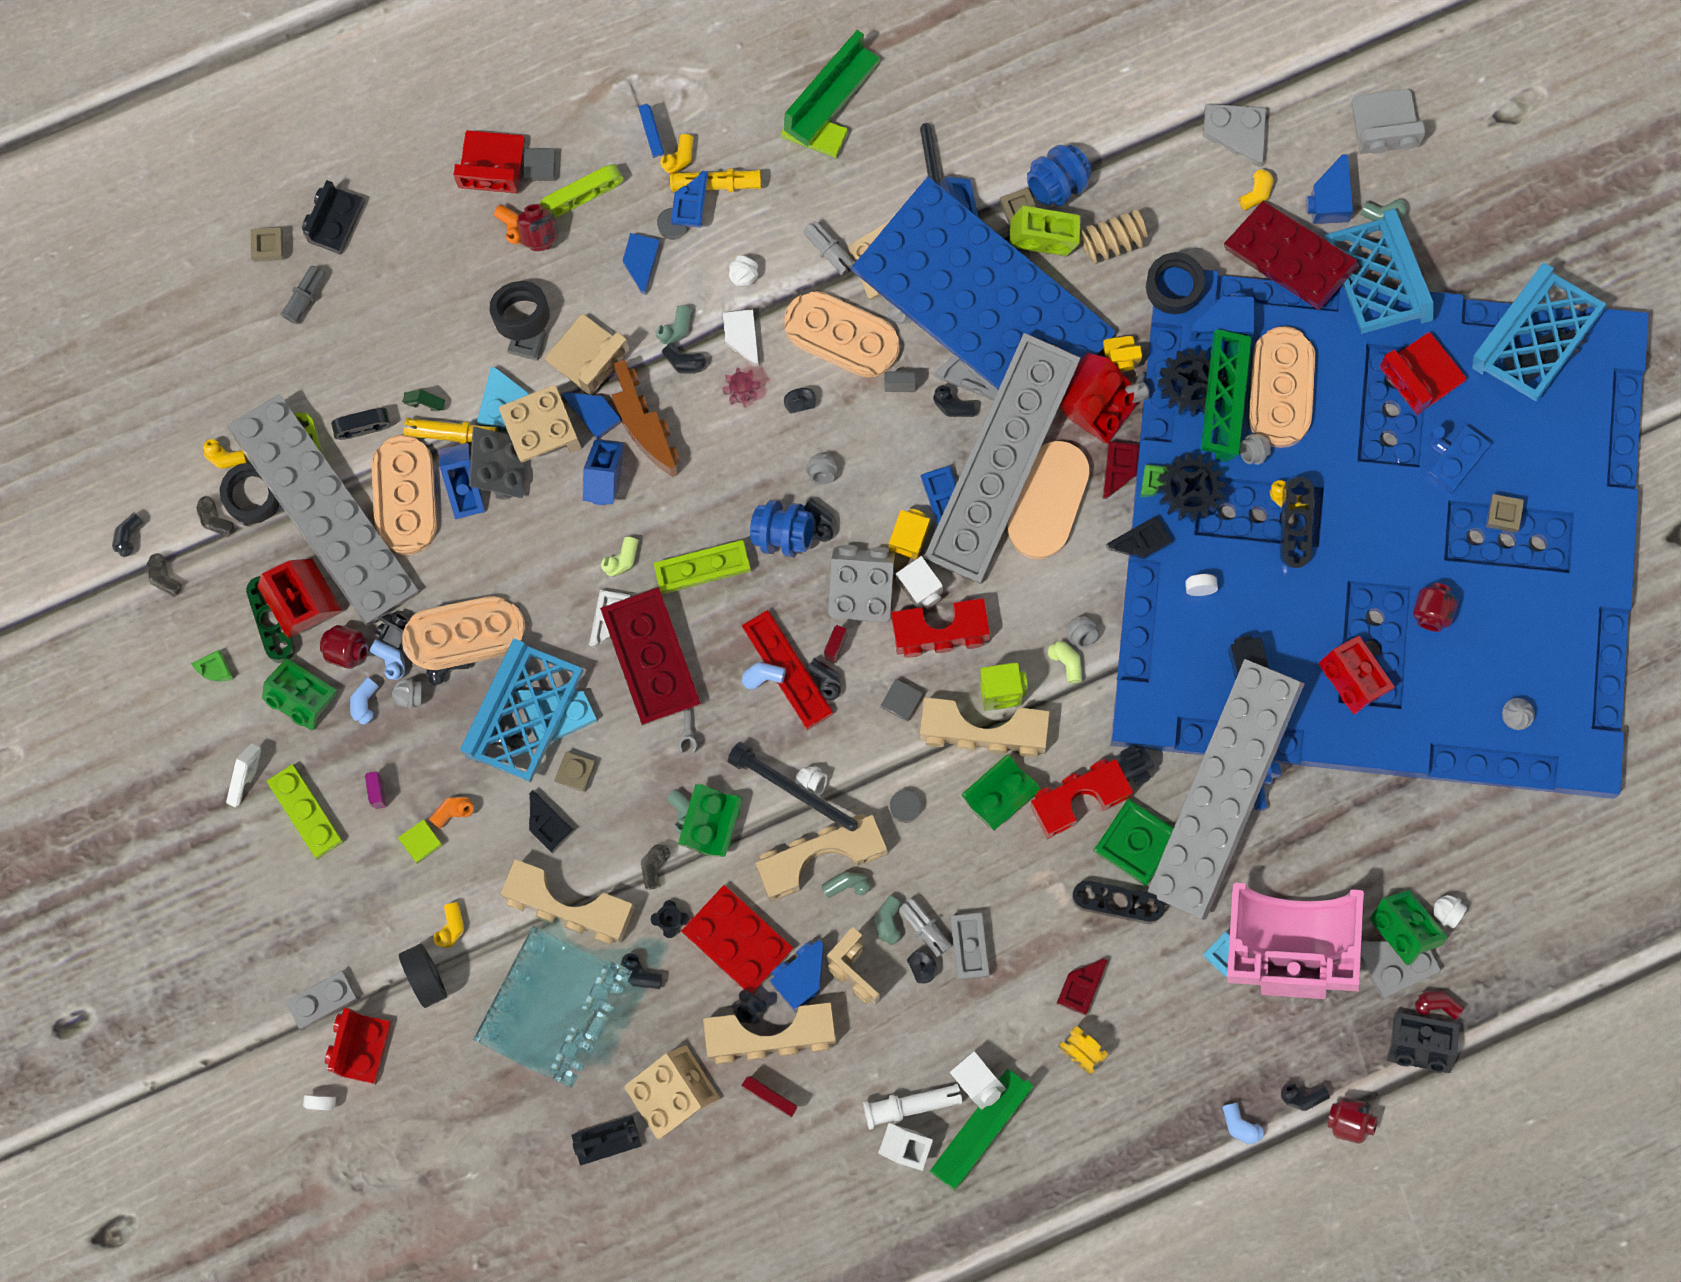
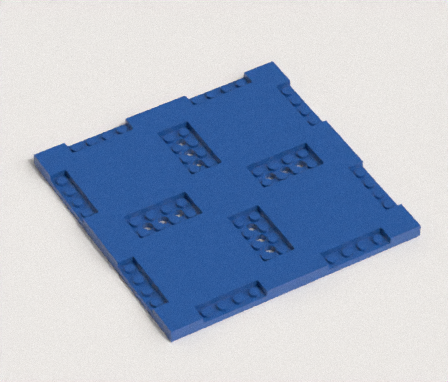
M1176 267L1167 268L1162 271L1157 280L1158 290L1161 294L1176 300L1188 296L1194 284L1192 276L1187 271ZM1203 269L1205 276L1204 290L1201 299L1194 308L1188 312L1175 315L1164 313L1153 306L1145 384L1149 389V397L1143 401L1131 529L1157 516L1171 538L1172 544L1147 559L1133 556L1128 557L1110 746L1130 747L1134 745L1137 749L1145 748L1146 750L1204 756L1235 683L1228 649L1230 644H1234L1236 638L1251 635L1253 639L1262 638L1269 669L1304 683V687L1273 758L1275 763L1616 799L1621 792L1624 732L1621 731L1628 613L1631 611L1638 503L1636 477L1642 375L1646 367L1649 313L1604 309L1587 332L1589 334L1587 336V343L1577 348L1579 350L1578 354L1565 362L1536 402L1489 373L1484 372L1482 375L1472 369L1474 354L1512 305L1509 303L1463 299L1461 294L1429 291L1433 300V321L1421 324L1418 318L1361 334L1343 285L1339 287L1320 310H1317L1273 280L1218 275V271ZM1358 284L1354 294L1366 299L1372 289ZM1378 292L1373 302L1387 306L1392 297ZM1231 293H1243L1246 297H1254V333L1250 345L1240 442L1245 440L1246 436L1254 434L1249 424L1253 350L1260 337L1276 327H1291L1303 333L1304 337L1311 342L1315 351L1312 420L1308 432L1303 439L1292 446L1283 448L1271 446V454L1259 465L1254 463L1247 464L1242 459L1240 451L1239 455L1228 462L1215 460L1216 453L1201 450L1204 414L1200 409H1196L1195 416L1191 417L1190 411L1185 409L1184 413L1180 415L1178 414L1179 407L1177 405L1169 409L1168 403L1170 399H1161L1160 397L1161 392L1165 388L1158 387L1159 379L1163 378L1159 375L1161 368H1167L1166 359L1168 357L1176 361L1177 351L1180 350L1184 356H1187L1189 348H1192L1194 355L1198 356L1204 350V358L1207 360L1211 358L1212 341H1189L1191 326L1221 297L1228 296ZM1397 300L1392 309L1404 312L1411 310L1409 304ZM1586 307L1585 311L1575 310L1577 318L1589 316L1595 308ZM1367 308L1363 317L1365 322L1378 319L1381 313ZM1552 309L1555 322L1572 319L1570 309ZM1547 310L1534 312L1531 316L1533 325L1550 323ZM1574 325L1557 328V330L1564 329L1568 333L1574 329ZM1552 329L1535 332L1536 340L1550 333ZM1429 332L1465 375L1466 381L1419 415H1416L1397 389L1389 388L1385 384L1384 378L1386 375L1379 367L1386 354L1394 349L1399 353ZM1530 333L1517 335L1514 338L1516 349L1532 342ZM1228 342L1221 343V350L1225 355L1227 354ZM1503 358L1499 359L1494 366L1502 371H1507L1502 364ZM1185 365V366H1182V367H1180V368H1183V369H1184V368L1189 367V366H1191V365ZM1223 367V372L1219 375L1220 377H1224L1225 367ZM1203 369L1206 377H1209L1208 372ZM1540 376L1526 383V385L1535 390L1541 383ZM1190 379L1187 385L1193 386L1196 380ZM1173 387L1174 391L1181 396L1178 388ZM1199 396V397H1197V398H1195V399H1192V400H1199V399H1202V398H1204V397ZM1222 397L1217 399L1218 404L1214 407L1219 415ZM1386 404H1393L1398 408L1399 414L1394 418L1387 417L1382 412V407ZM1467 425L1491 443V445L1451 494L1427 476L1430 469L1442 456V454L1428 444V438L1434 427L1442 426L1445 429L1442 439L1451 445ZM1219 426L1212 430L1211 443L1217 444ZM1384 433H1390L1396 438L1397 443L1393 447H1386L1381 443L1380 436ZM1187 453L1191 454L1192 460H1196L1199 455H1203L1202 463L1207 464L1212 460L1214 464L1211 470L1213 472L1221 470L1222 472L1217 481L1225 482L1224 488L1218 490V492L1224 495L1222 501H1215L1219 506L1215 512L1208 509L1209 516L1206 519L1201 518L1198 514L1195 522L1190 521L1189 515H1185L1179 521L1178 512L1174 511L1168 515L1167 511L1170 506L1168 504L1160 505L1159 502L1164 497V494L1140 497L1145 464L1164 467L1168 463L1173 466L1172 460L1176 456L1181 461H1184ZM1184 469L1186 472H1197L1194 469ZM1293 477H1305L1311 481L1314 487L1311 558L1305 566L1300 568L1288 567L1280 558V515L1282 514V508L1270 496L1273 482L1278 480L1287 482ZM1206 478V488L1210 491V485ZM1198 480L1190 483L1185 488L1186 491L1183 493V496L1194 490ZM1298 482L1297 487L1291 488V492L1296 495H1303L1306 493V489L1301 488L1300 482ZM1171 484V491L1173 496L1175 497V487ZM1493 494L1524 500L1520 527L1517 533L1486 527L1490 498ZM1194 503L1184 504L1185 506H1189V507H1196V506H1197V505L1194 504ZM1222 506H1229L1234 510L1235 517L1231 520H1223L1218 515V509ZM1253 509H1260L1265 513L1266 520L1262 523H1254L1249 518V512ZM1295 513L1297 523L1290 526V528L1298 532L1304 528L1305 519L1301 514ZM1470 531L1479 532L1483 538V543L1476 546L1471 545L1467 541V533ZM1501 534L1511 536L1514 546L1510 549L1502 548L1498 543V536ZM1288 535V541L1295 540L1294 550L1288 551V557H1293L1294 563H1296L1297 558L1303 555V552L1297 549V540L1304 541V536ZM1533 537L1542 539L1545 543V550L1541 552L1533 551L1529 546V539ZM1210 574L1217 578L1218 590L1210 595L1191 596L1186 593L1185 581L1194 575ZM1433 583L1449 586L1451 593L1458 599V606L1451 626L1442 628L1441 632H1433L1417 625L1418 621L1412 614L1420 589L1432 587ZM1370 611L1380 613L1383 623L1379 626L1370 625L1366 620V614ZM1360 636L1364 643L1373 641L1380 646V654L1374 656V658L1395 688L1388 694L1366 705L1358 713L1353 714L1343 702L1331 681L1325 676L1319 662L1333 649ZM1515 698L1528 701L1534 709L1533 722L1523 730L1509 728L1502 718L1503 707L1508 701Z

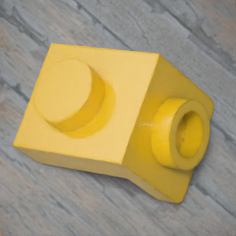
M1132 336L1105 339L1103 341L1105 358H1109L1121 372L1133 370L1138 366L1142 359L1141 347L1135 346Z

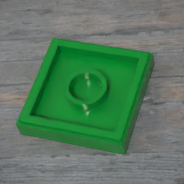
M1128 798L1093 852L1142 885L1147 886L1157 870L1174 828Z

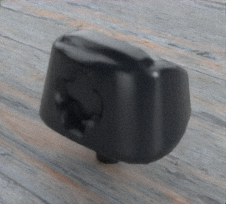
M810 388L794 389L784 397V405L790 414L815 408L816 395Z
M916 950L908 957L907 962L917 983H929L936 977L937 964L928 952Z

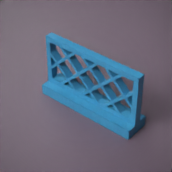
M1396 209L1383 212V219L1325 234V240L1334 246L1335 242L1343 240L1352 242L1353 245L1348 252L1342 251L1356 259L1358 265L1363 266L1357 275L1351 274L1342 284L1361 334L1418 318L1421 324L1433 321V300ZM1379 230L1382 235L1378 244L1364 239L1368 233ZM1359 246L1373 250L1368 259L1354 255ZM1378 253L1391 257L1387 267L1373 262ZM1368 269L1382 274L1377 283L1363 278ZM1388 276L1401 282L1397 290L1383 286ZM1358 284L1372 289L1366 299L1354 294ZM1378 292L1392 297L1387 306L1373 302ZM1400 300L1409 304L1411 310L1398 312L1392 308L1396 301ZM1367 308L1381 313L1378 319L1365 322L1363 317Z
M1544 262L1474 354L1472 369L1483 375L1484 372H1487L1536 402L1606 308V303L1553 273L1554 268ZM1555 285L1566 292L1567 299L1550 302L1548 293ZM1586 303L1595 308L1591 315L1577 318L1574 305ZM1569 306L1572 319L1555 322L1552 309ZM1547 310L1550 323L1533 325L1532 314ZM1574 325L1575 337L1560 341L1557 328ZM1552 329L1555 342L1538 345L1535 332ZM1530 333L1533 346L1516 349L1514 338L1517 335ZM1557 349L1558 360L1554 363L1542 365L1540 351ZM1535 353L1537 366L1520 368L1518 355ZM1513 356L1514 370L1502 371L1494 366L1499 359ZM1539 372L1541 383L1534 390L1524 384L1522 375Z
M513 638L460 751L470 760L477 763L478 761L531 783L584 672L583 668L531 648L524 642ZM531 657L542 660L546 670L529 677L526 667ZM548 663H550V664H552V665H555V666L552 667V668H549ZM562 670L572 672L573 675L569 683L557 688L552 674ZM548 676L553 690L536 696L532 682ZM528 684L532 698L516 704L513 698L515 690ZM556 696L558 702L556 710L543 715L539 702ZM535 704L540 718L523 724L518 710ZM514 712L519 726L502 732L499 724L502 717ZM542 723L545 731L543 738L530 744L525 730ZM522 732L526 746L509 752L505 738ZM501 740L505 754L494 759L485 756L489 744ZM529 752L532 761L527 771L524 772L515 768L512 758ZM508 760L509 765L502 762Z

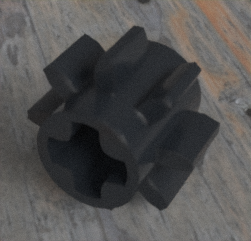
M1132 745L1120 751L1122 759L1117 762L1127 781L1133 780L1136 786L1149 781L1151 776L1148 772L1154 770L1155 767L1146 749L1143 748L1137 751L1135 746Z

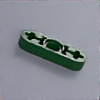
M257 576L249 581L246 593L266 654L272 661L282 663L286 658L290 660L294 656L295 645L292 637L287 638L284 632L280 633L282 628L279 623L270 628L263 625L264 615L272 611L269 605L263 604L258 594L254 595L259 590L257 585L261 576ZM278 634L279 640L283 645H287L283 648V654L279 655L276 651H272L277 647L272 635Z

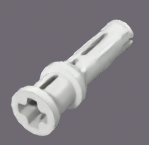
M954 1084L953 1086L898 1098V1095L894 1096L893 1094L889 1095V1098L874 1103L863 1101L868 1129L872 1130L875 1125L894 1121L895 1124L900 1123L905 1116L957 1104L961 1105V1094L947 1097L958 1094L960 1092L959 1086Z

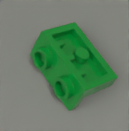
M286 658L264 681L262 699L272 709L283 712L297 725L305 726L312 731L317 726L318 716L336 698L337 690Z
M1006 754L962 793V797L972 812L995 831L1041 789L1030 776L1018 767L1014 759L1009 754Z
M695 784L678 845L706 856L725 857L731 844V836L736 819L740 813L742 797L724 794L703 784Z
M1409 890L1383 898L1370 916V921L1406 965L1413 964L1420 953L1440 947L1448 939L1446 934Z

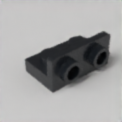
M326 180L323 188L320 187L315 194V206L312 213L306 215L302 224L303 234L308 243L341 255L363 208L364 199L335 188L333 182Z
M1395 1012L1391 1046L1387 1054V1061L1405 1067L1414 1066L1429 1069L1435 1073H1450L1457 1058L1460 1024Z

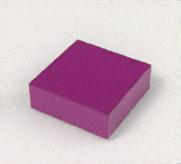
M377 771L366 773L365 781L369 803L375 809L387 807L382 777Z

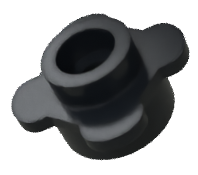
M667 900L657 913L651 915L650 920L652 925L658 926L663 931V935L666 938H673L676 935V931L688 923L689 917L686 913L680 912L676 908L674 901ZM671 916L673 920L667 922V917Z
M742 990L739 993V1000L733 1003L732 1008L735 1016L740 1021L751 1024L758 1023L761 1020L760 1014L767 1010V1004L749 991Z

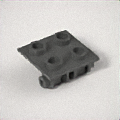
M474 426L472 430L469 487L496 493L495 498L501 500L508 499V496L523 498L525 462H520L510 436Z

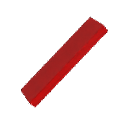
M769 610L741 625L764 663L786 668L783 683H776L806 730L811 729L833 715V711Z

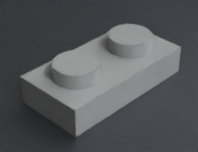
M982 912L950 916L957 981L989 977Z
M340 971L285 1002L298 1028L304 1030L354 1003L358 998L345 973Z

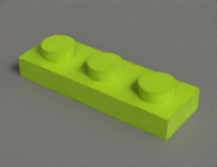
M743 540L653 563L662 595L751 572Z
M293 764L266 781L315 859H320L344 843Z

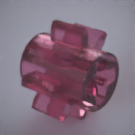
M738 367L736 373L732 376L725 375L729 386H724L722 390L725 395L731 394L729 399L730 405L738 402L742 403L743 407L746 408L748 401L751 399L758 400L754 390L761 388L760 381H752L754 376L752 370L744 373ZM744 384L745 391L739 392L738 385Z

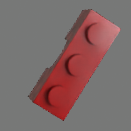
M984 598L953 603L954 620L944 629L930 627L924 620L922 607L891 612L897 655L904 654L905 658L921 656L922 651L935 650V653H946L952 651L955 646L965 645L967 649L984 646V642H989L990 639Z
M1107 759L1100 760L1090 766V772L1082 776L1079 773H1074L1061 781L1063 783L1062 786L1054 790L1049 786L1034 795L1035 799L1031 800L1030 807L1047 840L1076 825L1077 820L1071 810V802L1078 796L1089 795L1094 797L1100 804L1103 812L1126 801L1128 798H1132L1133 790L1116 759L1110 762Z

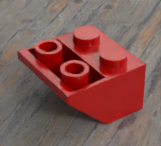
M1086 353L1075 369L1059 409L1069 420L1103 443L1108 444L1137 403L1132 402L1134 392L1127 393L1125 390L1127 386L1132 385L1131 382L1109 358Z
M313 558L289 560L261 574L257 586L287 638L343 611Z

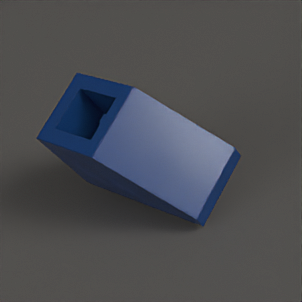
M820 940L814 944L808 941L796 952L798 957L790 964L785 961L772 972L774 977L770 980L771 985L795 1013H797L799 1006H805L820 994L824 945Z

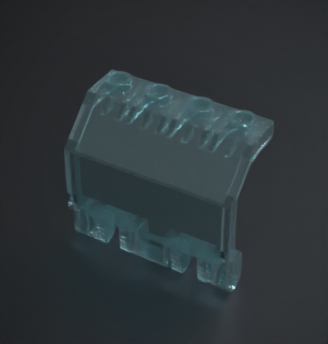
M532 926L473 1040L538 1074L573 1088L579 1075L570 1070L573 1068L581 1072L584 1066L576 1059L580 1050L591 1053L594 1046L585 1041L588 1039L596 1043L609 1018L601 1013V1010L611 1014L614 1007L606 1000L610 992L614 994L622 993L624 988L616 984V981L626 985L632 971L612 961H605L587 954L546 931Z

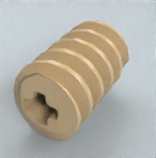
M1137 209L1132 211L1131 217L1127 213L1121 214L1120 222L1115 217L1110 218L1109 226L1104 221L1098 222L1097 230L1093 225L1087 226L1086 234L1080 229L1082 246L1087 257L1094 264H1097V254H1101L1105 260H1109V250L1112 249L1116 256H1120V246L1123 245L1128 252H1131V242H1135L1139 248H1143V238H1147L1144 221Z

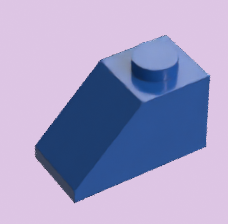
M1348 154L1341 155L1314 184L1311 195L1306 196L1307 214H1312L1313 224L1344 223L1350 221L1353 206Z
M1231 293L1228 296L1221 297L1192 324L1189 341H1212L1213 332L1217 329L1250 336L1252 340L1254 333V297H1246L1243 293Z
M594 440L583 469L582 501L592 502L596 505H613L619 487L625 443Z
M464 443L439 449V466L455 519L484 513L485 508L480 489L469 487L471 462L469 444Z

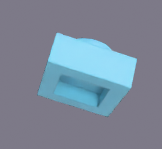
M1226 932L1203 954V957L1225 978L1227 977L1230 939V935Z

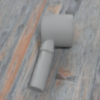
M1144 373L1138 375L1135 384L1129 385L1125 389L1127 393L1134 392L1133 403L1147 400L1149 397L1148 386L1144 383L1146 378Z
M684 711L683 737L678 742V749L681 753H683V742L686 740L693 742V753L696 752L698 747L697 741L693 738L692 711Z

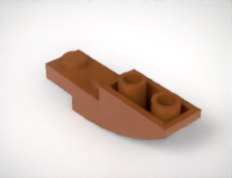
M625 360L613 363L622 392L611 396L628 434L639 449L656 466L672 477L678 475L675 465L681 464L675 446L670 448L668 446L666 437L671 436L665 418L659 420L656 411L649 413L644 395L638 397L635 386L640 385L634 367L628 369Z

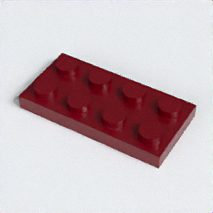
M1264 201L1255 208L1224 243L1226 251L1317 310L1322 308L1358 267L1356 259Z
M659 587L600 608L642 726L701 705Z

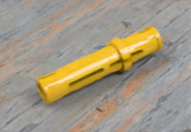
M727 168V171L708 172L706 190H728V193L735 192V189H761V170L734 171V168ZM701 172L670 173L671 192L678 191L681 187L686 186L699 176Z
M407 417L404 423L408 427H417L416 429L404 428V436L456 441L461 444L472 443V430L474 426L498 432L497 427L476 426L467 421L457 424Z

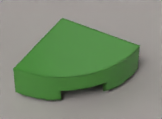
M1145 464L1140 497L1158 495L1156 489L1163 484L1157 481V478L1160 474H1166L1163 471V467Z
M220 650L191 663L201 676L210 681L226 682L234 679Z

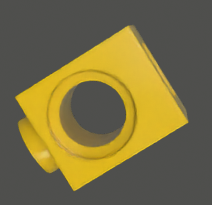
M909 509L908 512L900 510L889 541V552H895V554L913 560L920 557L930 529V519L926 518L925 513L915 509Z

